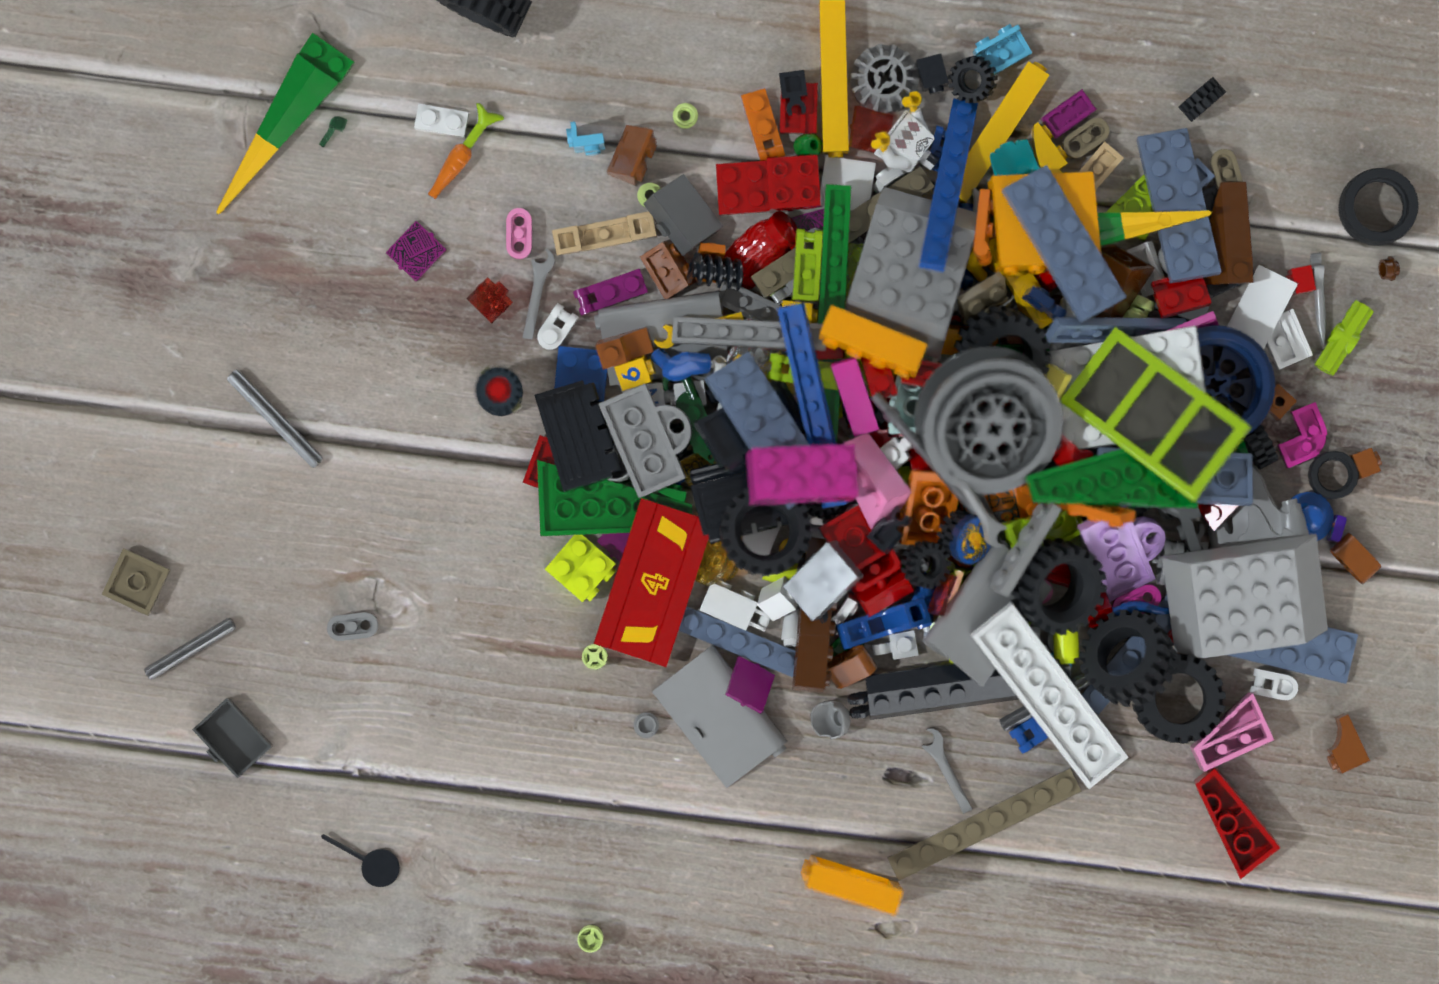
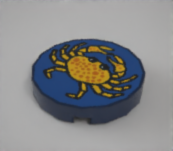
M972 514L967 515L955 526L952 532L954 536L953 542L950 541L952 556L964 564L978 563L991 548L984 539V531L979 517Z

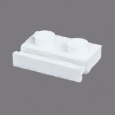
M1291 309L1284 312L1267 342V347L1277 370L1313 355L1294 310Z

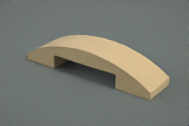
M649 211L627 215V217L552 230L557 256L596 250L657 236L653 216Z

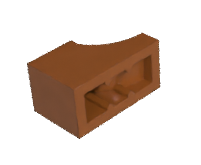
M647 326L601 339L595 345L602 369L627 363L632 359L655 351Z
M1345 713L1335 717L1337 737L1333 746L1327 749L1330 754L1327 756L1332 770L1337 769L1342 774L1370 761L1349 715Z

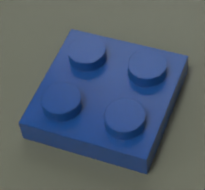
M559 346L554 389L581 380L584 381V385L594 382L600 399L596 402H604L607 369H602L597 350Z

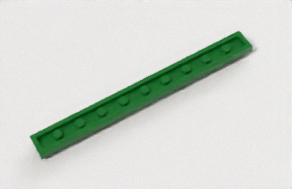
M826 184L818 324H824L831 305L845 311L851 204L850 185ZM826 359L818 361L835 363L841 361L842 359ZM839 388L838 391L824 389L837 442L840 391Z

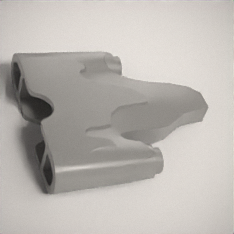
M1252 465L1253 504L1251 506H1239L1231 515L1233 533L1230 531L1227 520L1216 531L1207 524L1210 547L1215 549L1309 535L1301 504L1297 502V499L1283 501V507L1279 508L1273 501L1260 472Z

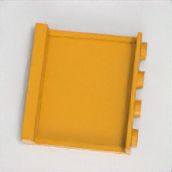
M1093 172L1052 173L1101 254ZM1029 174L992 176L988 181V189L991 190L993 198L998 266L995 270L996 272H1003L1004 275H1016L1019 271H1029V274L1044 273V270H1048L1001 192L1003 188Z

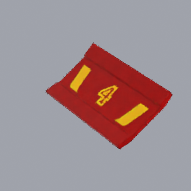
M641 498L593 644L667 667L709 539L708 535L703 536L698 516Z

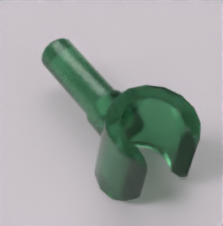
M340 116L333 117L319 145L324 148L335 130L343 132L347 119Z

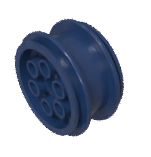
M1226 326L1198 328L1200 354L1206 358L1208 363L1206 369L1203 370L1205 387L1211 383L1210 379L1213 382L1222 381L1223 383L1216 388V393L1214 389L1205 390L1206 394L1251 427L1246 434L1248 435L1262 423L1274 399L1275 376L1269 357L1253 338L1240 330ZM1213 346L1222 347L1218 361H1213ZM1223 360H1227L1232 364L1233 369L1230 374L1222 372L1220 366ZM1248 368L1251 377L1236 380L1237 376L1235 374ZM1232 384H1237L1241 387L1242 393L1239 398H1235L1230 394ZM1233 401L1246 408L1240 416L1230 405ZM1208 409L1211 429L1183 433L1196 440L1199 444L1219 445L1224 444L1235 428Z

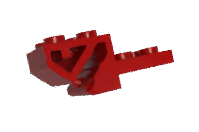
M817 155L766 158V161L716 164L719 216L775 213L776 211L792 212L794 209L807 210L821 207Z
M859 504L818 528L826 542L837 540L840 548L863 573L864 576L851 589L868 618L914 591L909 580L904 578L906 574L902 573L901 562L894 550L892 549L888 554H885L866 537L872 530Z

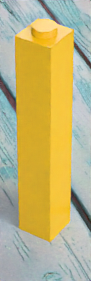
M819 0L822 155L828 154V158H843V154H848L845 0Z
M1028 61L969 151L959 196L960 203L968 201L972 195V189L977 187L991 166L990 153L995 152L997 148H1000L1001 144L1006 143L1048 79L1047 69L1040 63L1034 61L1032 64Z

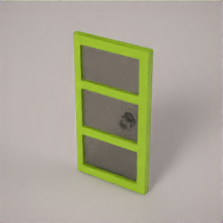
M1116 327L1060 400L1062 404L1193 502L1199 498L1209 482L1251 429L1248 424Z

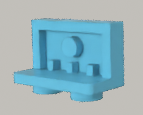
M1009 24L997 31L999 35L990 40L988 36L975 44L977 48L974 49L973 55L984 57L985 61L989 60L991 62L990 67H995L996 69L993 72L996 75L1032 54V51L1020 32L1019 24L1014 27Z
M570 122L571 128L566 129L569 147L574 148L575 153L585 152L586 156L601 154L600 150H605L603 133L578 136L576 122Z

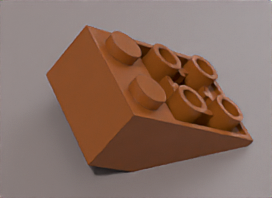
M626 125L607 169V175L633 186H636L637 181L642 182L648 169L646 168L647 158H653L657 148V138L654 136V130Z

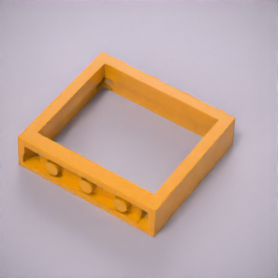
M811 855L809 860H804L800 873L806 888L896 916L903 894V889L899 882Z

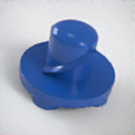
M1303 492L1289 499H1297V502L1301 504L1309 535L1316 534L1317 541H1319L1330 532L1334 521V514L1330 503L1324 497L1313 492Z

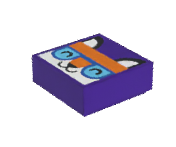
M1334 515L1333 525L1326 540L1333 542L1341 541L1347 517Z

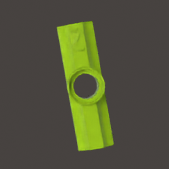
M1355 300L1341 323L1338 322L1327 339L1328 343L1314 365L1322 372L1334 376L1346 355H1349L1361 338L1360 333L1374 311L1364 303Z

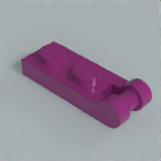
M640 268L573 291L575 299H578L580 304L579 312L581 316L648 293ZM595 293L597 302L590 304L587 295Z

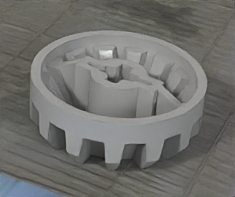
M877 44L872 48L864 50L855 60L850 75V86L855 99L865 109L877 114H891L905 108L902 104V99L909 96V92L917 91L919 84L917 64L914 63L907 51H903L893 44ZM879 60H890L887 65L881 66L878 69L871 67ZM897 64L903 73L902 84L896 81L895 69ZM891 68L889 73V80L891 82L886 81L884 84H882L881 88L878 89L881 83V77L878 75L884 76L885 73H887L888 70ZM868 71L875 73L873 77L874 89L869 85ZM894 85L899 87L898 90L891 94H882L883 91L891 90Z

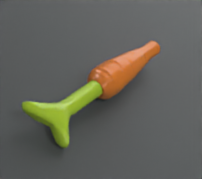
M476 103L478 111L477 124L463 144H457L451 150L433 187L428 193L429 196L436 200L441 191L469 162L472 157L471 148L484 129L496 121L504 120L502 115L488 113L482 104Z

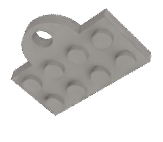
M647 384L599 403L638 498L687 478L677 454L683 451L689 444L692 426L688 416L681 409L671 405L656 407ZM675 418H679L684 422L685 427L681 433H675L671 429V422Z

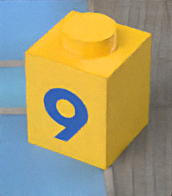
M646 355L614 366L622 391L651 382L654 378L653 374L656 373L653 361L651 359L648 360Z

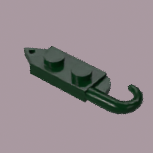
M690 376L682 380L686 392L677 398L676 407L681 409L691 422L692 435L690 443L694 453H698L709 463L713 464L714 458L708 459V455L712 454L694 425L696 421L706 417L707 414L693 379ZM664 377L662 385L663 389L667 391L669 380Z

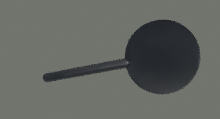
M321 835L323 840L363 861L361 866L362 875L370 885L386 887L392 884L398 877L400 865L397 857L392 852L386 849H376L363 856L329 836Z

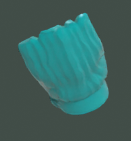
M1027 139L1003 143L1000 145V148H997L995 152L989 155L994 176L1031 174L1040 169L1033 149Z

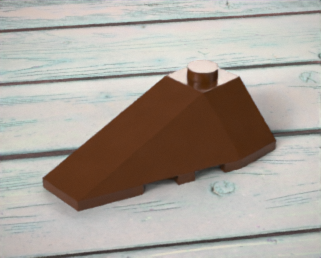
M1221 182L1209 220L1221 273L1220 275L1204 277L1203 279L1206 285L1253 283V257L1246 182Z

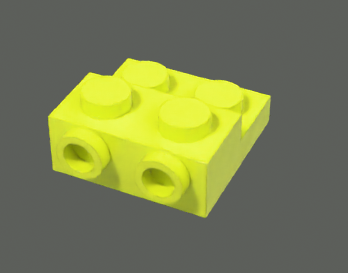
M573 535L545 570L580 601L584 602L587 599L591 602L600 591L597 588L602 580L608 582L615 574L616 570L613 567L616 563L585 536Z

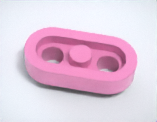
M522 208L511 210L506 218V249L512 258L518 260L525 259L532 251V218L529 212ZM522 217L524 224L522 226L515 225L516 218ZM519 242L524 244V249L520 252L515 250V245Z

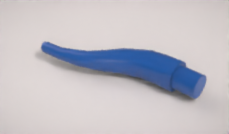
M1144 601L1125 602L1112 608V612L1117 616H1120V610L1127 609L1131 614L1133 610L1153 614H1169V608L1159 607Z

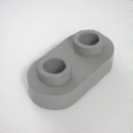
M368 612L338 615L329 620L327 632L336 641L368 638L377 632L379 623L377 618ZM364 620L370 622L368 630H364L361 626ZM337 624H344L345 631L343 633H339L336 630Z

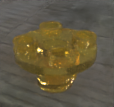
M708 540L695 579L698 583L710 586L721 578L726 582L736 576L739 568L736 567L737 564L733 560H729L726 550L722 548L721 542L710 544Z

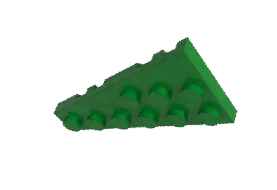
M1165 437L1140 443L1136 446L1151 457ZM1174 442L1159 463L1191 487L1178 448ZM1123 449L1031 474L1025 478L1033 503L1195 509L1198 506L1197 501H1191Z
M537 460L540 536L630 533L641 498L692 514V504L653 493L638 498L635 488L609 480L564 493L556 465Z

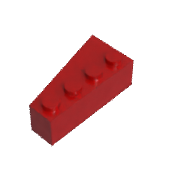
M1216 767L1203 772L1194 780L1195 786L1241 880L1279 850L1280 845Z

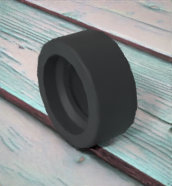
M1339 451L1320 454L1310 464L1308 471V480L1313 491L1327 499L1347 496L1354 490L1359 478L1354 460L1346 453ZM1330 460L1340 461L1348 471L1347 482L1338 490H1329L1322 486L1319 481L1318 473L1320 467Z

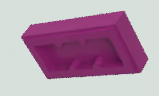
M1081 89L1040 120L1050 130L1053 138L1057 139L1097 109L1083 89Z

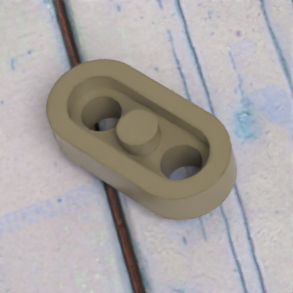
M1093 118L1069 134L1064 139L1062 145L1067 156L1072 159L1081 158L1103 143L1109 135L1107 122L1101 118ZM1094 127L1098 128L1100 135H1092L1091 129ZM1077 142L1080 146L1079 150H1072L1071 143Z
M1228 149L1216 151L1210 159V167L1215 175L1214 180L1217 190L1221 182H1243L1235 154ZM1220 158L1226 160V167H1221L1218 164Z

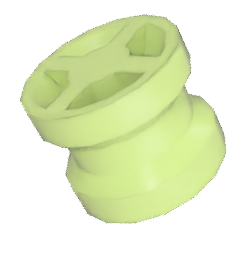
M595 644L587 646L582 653L583 663L590 669L603 667L608 659L606 649Z

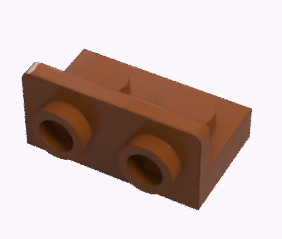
M670 239L661 242L640 256L664 299H670L685 288L697 283L695 277H693L690 284L687 283L689 264Z

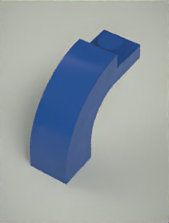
M923 597L883 609L869 618L867 615L852 619L838 624L836 627L843 649H848L932 621Z

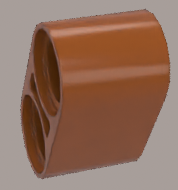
M1349 532L1329 550L1362 585L1382 567L1369 551Z
M863 645L855 646L832 657V661L827 662V671H831V681L838 689L845 688L870 676L877 669V664Z

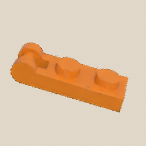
M766 89L741 95L760 161H766V158L776 156L784 157V148ZM772 140L774 147L765 149L763 143Z
M980 189L973 247L978 263L983 266L992 262L989 239L994 237V222H991L994 209L990 189Z

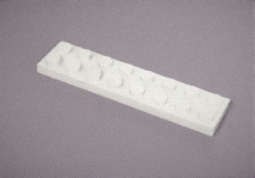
M1009 602L970 634L1088 789L1092 788L1128 758L1127 754L1012 603Z

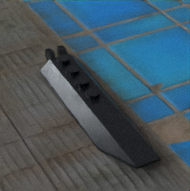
M954 663L873 674L865 678L867 691L851 693L847 697L850 705H860L851 708L849 715L855 719L866 718L870 715V720L1019 700L997 669H995L982 687ZM1058 663L1072 682L1071 666Z

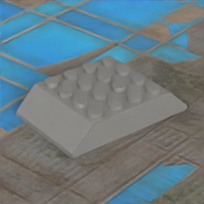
M883 187L875 207L845 311L928 344L924 355L940 359L973 247L977 213L957 207L944 272L919 268L932 200Z
M1316 534L1162 556L1174 649L1178 653L1208 658L1306 644L1328 630Z

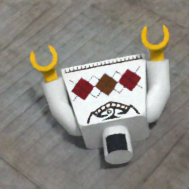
M917 91L909 92V96L902 99L903 106L910 109L908 111L905 110L888 133H876L875 137L877 139L871 143L872 148L876 149L874 154L882 158L888 168L911 172L919 162L929 170H932L940 159L928 150L935 138L924 120L921 108L918 107L921 104L922 97Z

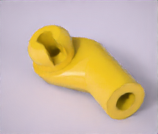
M972 248L966 268L977 281L982 282L987 278V272L982 267L983 265L978 263Z

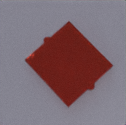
M858 105L854 106L852 124L849 125L851 129L849 147L874 154L876 149L872 148L871 143L877 139L875 134L880 132L888 133L892 128L894 115L877 112Z
M944 574L947 580L945 582L940 581L941 585L935 588L928 608L929 614L944 617L957 576Z

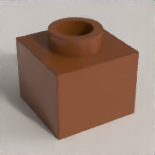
M1276 384L1274 399L1268 413L1276 420H1280L1297 400L1283 387ZM1277 397H1281L1284 402L1282 406H1277L1275 404V399Z
M1372 448L1349 455L1354 460L1358 469V479L1381 472L1379 467L1382 465L1381 458L1377 451L1373 452Z

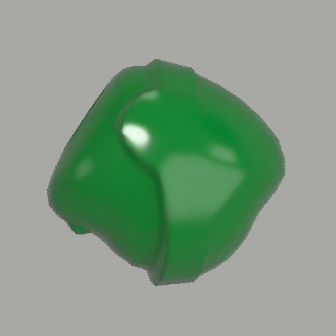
M809 133L798 136L794 141L793 148L797 156H818L821 153L823 143L818 136Z

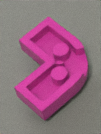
M1316 402L1291 412L1300 436L1277 445L1286 468L1316 457L1325 445L1327 429Z

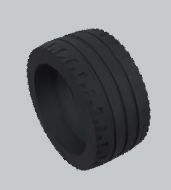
M1373 168L1358 174L1347 183L1340 196L1338 212L1344 229L1351 237L1367 245L1381 246L1402 238L1412 228L1418 214L1419 202L1415 188L1404 175L1387 168ZM1374 182L1385 183L1393 187L1400 196L1403 206L1402 216L1398 223L1391 229L1382 232L1371 231L1364 227L1357 219L1354 210V200L1359 190L1365 185Z

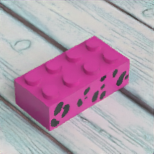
M854 444L752 448L747 453L750 505L852 501L858 496Z

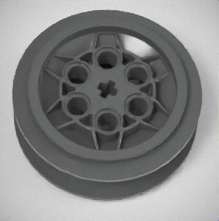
M987 346L969 349L956 354L946 360L931 374L919 394L914 421L916 435L923 442L930 462L946 481L959 488L952 478V475L955 474L968 482L977 494H996L1025 484L1026 476L1041 472L1053 457L1061 439L1063 411L1054 387L1030 359L1011 349ZM986 400L983 406L977 407L980 401ZM1012 400L1009 406L1002 407L1006 401ZM971 421L968 427L962 428L965 422ZM1021 422L1019 427L1012 428L1015 423ZM982 442L978 448L972 449L974 444ZM1001 443H1006L1004 448L997 449Z

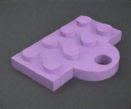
M1149 517L1135 518V521L1124 524L1123 527H1111L1105 521L1094 522L1089 520L1077 525L1087 551L1096 557L1095 559L1100 561L1103 566L1100 570L1105 572L1106 579L1102 580L1101 583L1107 586L1106 594L1110 602L1156 579L1149 561L1161 552L1165 543V533L1156 520ZM1156 532L1153 537L1146 539L1148 534Z

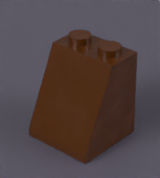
M1109 244L1101 246V256L1126 298L1093 316L1094 318H1122L1155 269L1152 265L1119 246Z

